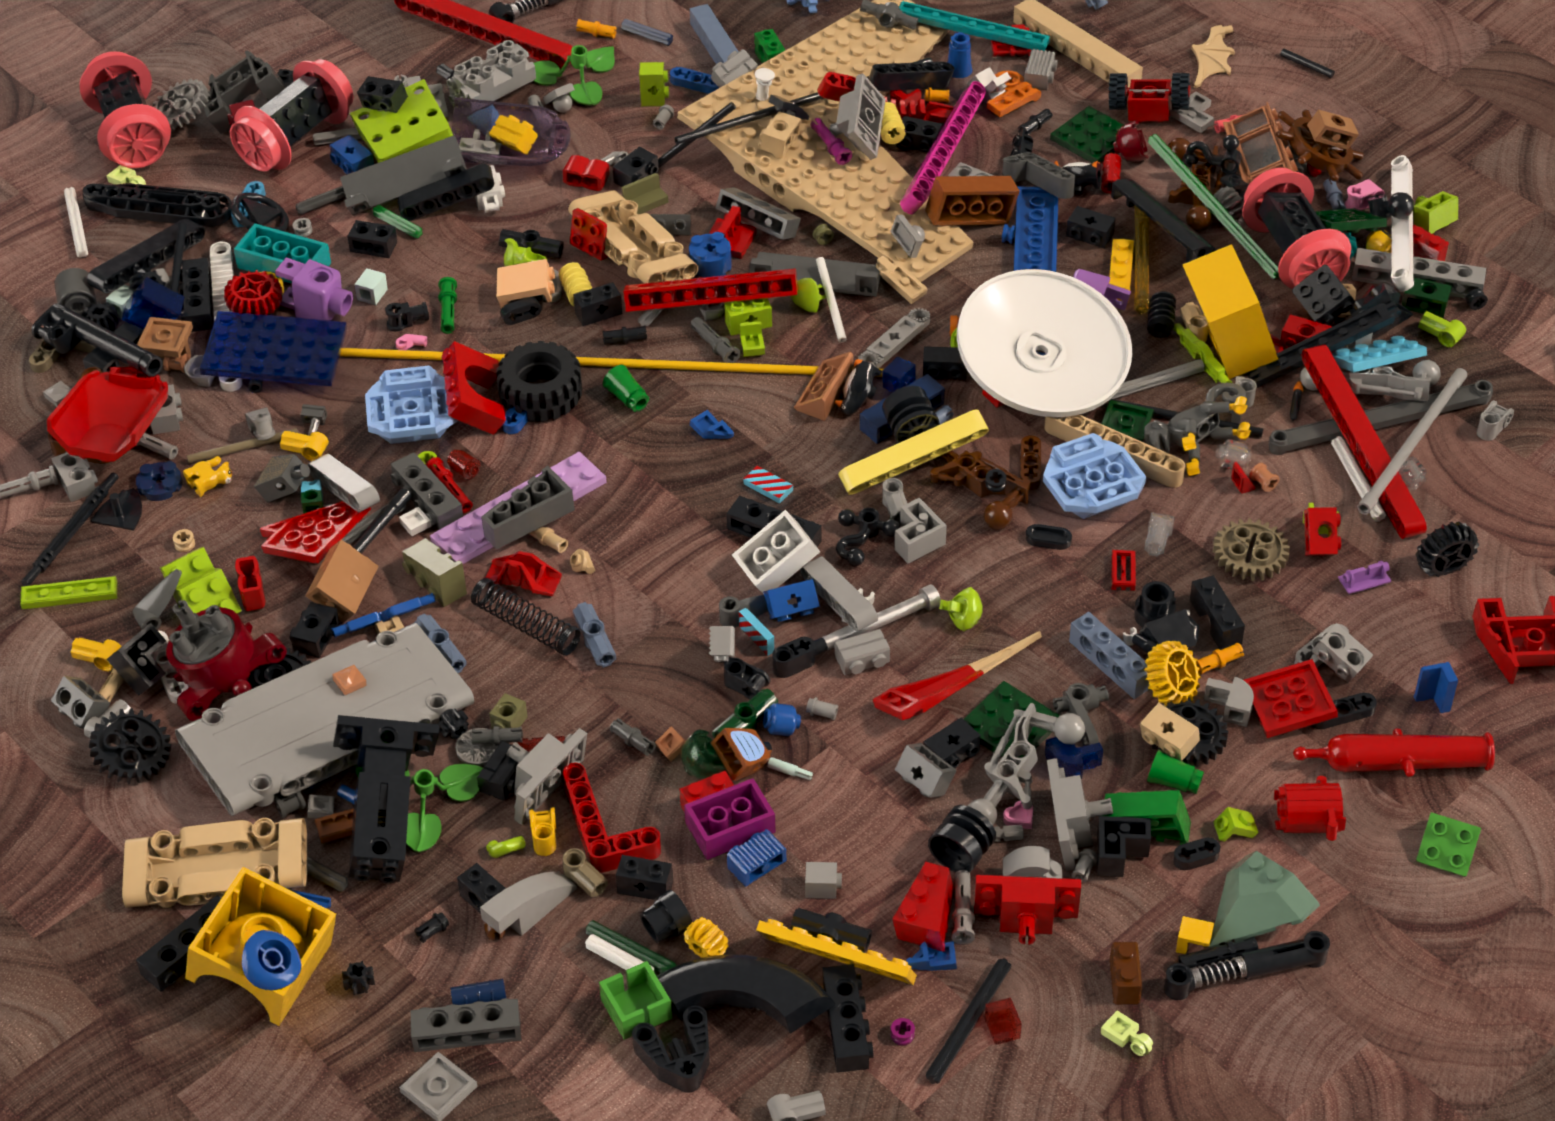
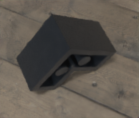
M150 623L107 658L108 662L138 696L166 674L151 656L166 640Z
M1099 816L1097 830V876L1123 877L1126 856L1149 857L1151 818Z

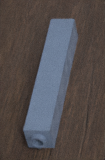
M708 4L690 8V24L715 64L719 62L724 63L732 52H739Z

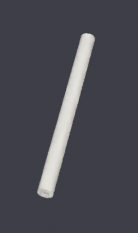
M819 257L816 259L838 342L844 343L847 338L826 263L823 257Z

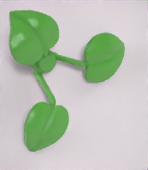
M576 45L572 47L571 56H567V60L561 70L552 61H538L534 63L536 71L534 82L539 85L548 86L556 83L557 77L562 76L571 62L575 69H580L581 84L573 85L575 90L570 93V97L579 104L591 106L600 103L602 89L596 82H584V66L586 65L587 68H591L598 73L610 71L614 67L615 62L614 47H604L587 52L584 46Z
M472 764L450 765L440 773V782L427 769L419 770L411 777L410 786L414 784L415 792L421 796L420 814H408L407 846L414 852H423L430 849L440 837L441 821L439 817L435 814L425 815L426 796L433 792L434 785L442 791L447 790L449 798L454 801L465 802L471 800L479 792L480 788H478L477 777L483 767ZM409 770L405 771V776H410Z

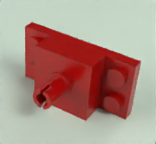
M976 875L974 914L986 916L1000 915V932L1019 933L1018 940L1024 945L1025 937L1028 935V945L1036 941L1035 934H1052L1054 917L1062 919L1078 918L1081 879Z

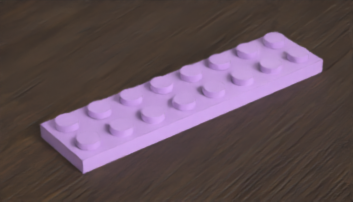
M577 452L551 467L572 489L574 501L607 483L606 476L581 452ZM528 480L431 534V542L438 546L443 554L449 553L452 556L450 560L454 562L459 560L463 564L493 547L492 544L484 537L481 516L502 500L507 501L511 498V493L516 489L521 490L528 485Z

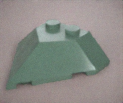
M1255 851L1244 856L1227 872L1209 948L1220 946L1219 943L1234 939L1237 942L1275 931L1276 926L1290 922L1292 925L1302 923L1320 904L1292 872Z

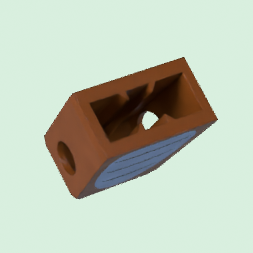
M724 728L711 742L733 781L758 772L770 759L772 752L771 744L767 741L762 742L754 729Z

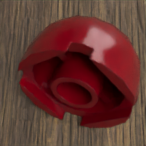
M1137 120L1123 125L1117 131L1116 142H1113L1116 154L1120 153L1122 158L1128 162H1140L1149 158L1148 155H1144L1145 152H1148L1142 129L1137 130L1136 128L1139 125Z

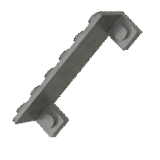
M451 136L340 177L347 198L344 202L350 213L355 215L377 205L396 200L405 193L467 170L457 139L455 136Z
M759 252L757 258L751 259V273L796 268L797 281L802 278H812L816 281L817 285H822V288L819 290L824 291L816 263L817 258ZM824 259L833 292L877 296L881 275L876 265Z

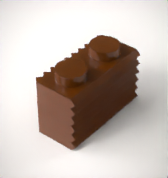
M1113 942L1109 961L1113 1003L1116 1005L1139 1004L1142 980L1138 943Z

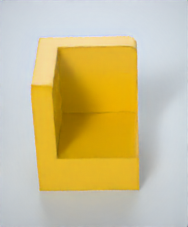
M1183 916L1176 952L1186 954L1189 943L1208 947L1214 923Z

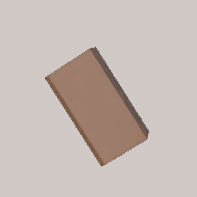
M848 352L822 361L794 408L799 412L825 421L834 407L835 401L842 394L845 382L853 370V354Z

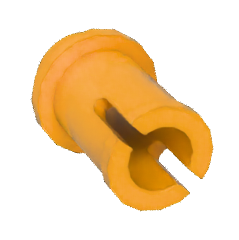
M930 87L925 89V101L949 103V90H932Z

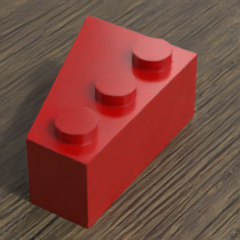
M925 862L892 919L897 939L917 945L926 942L929 948L944 952L945 934L948 929V914L950 913L953 895V884L948 867Z

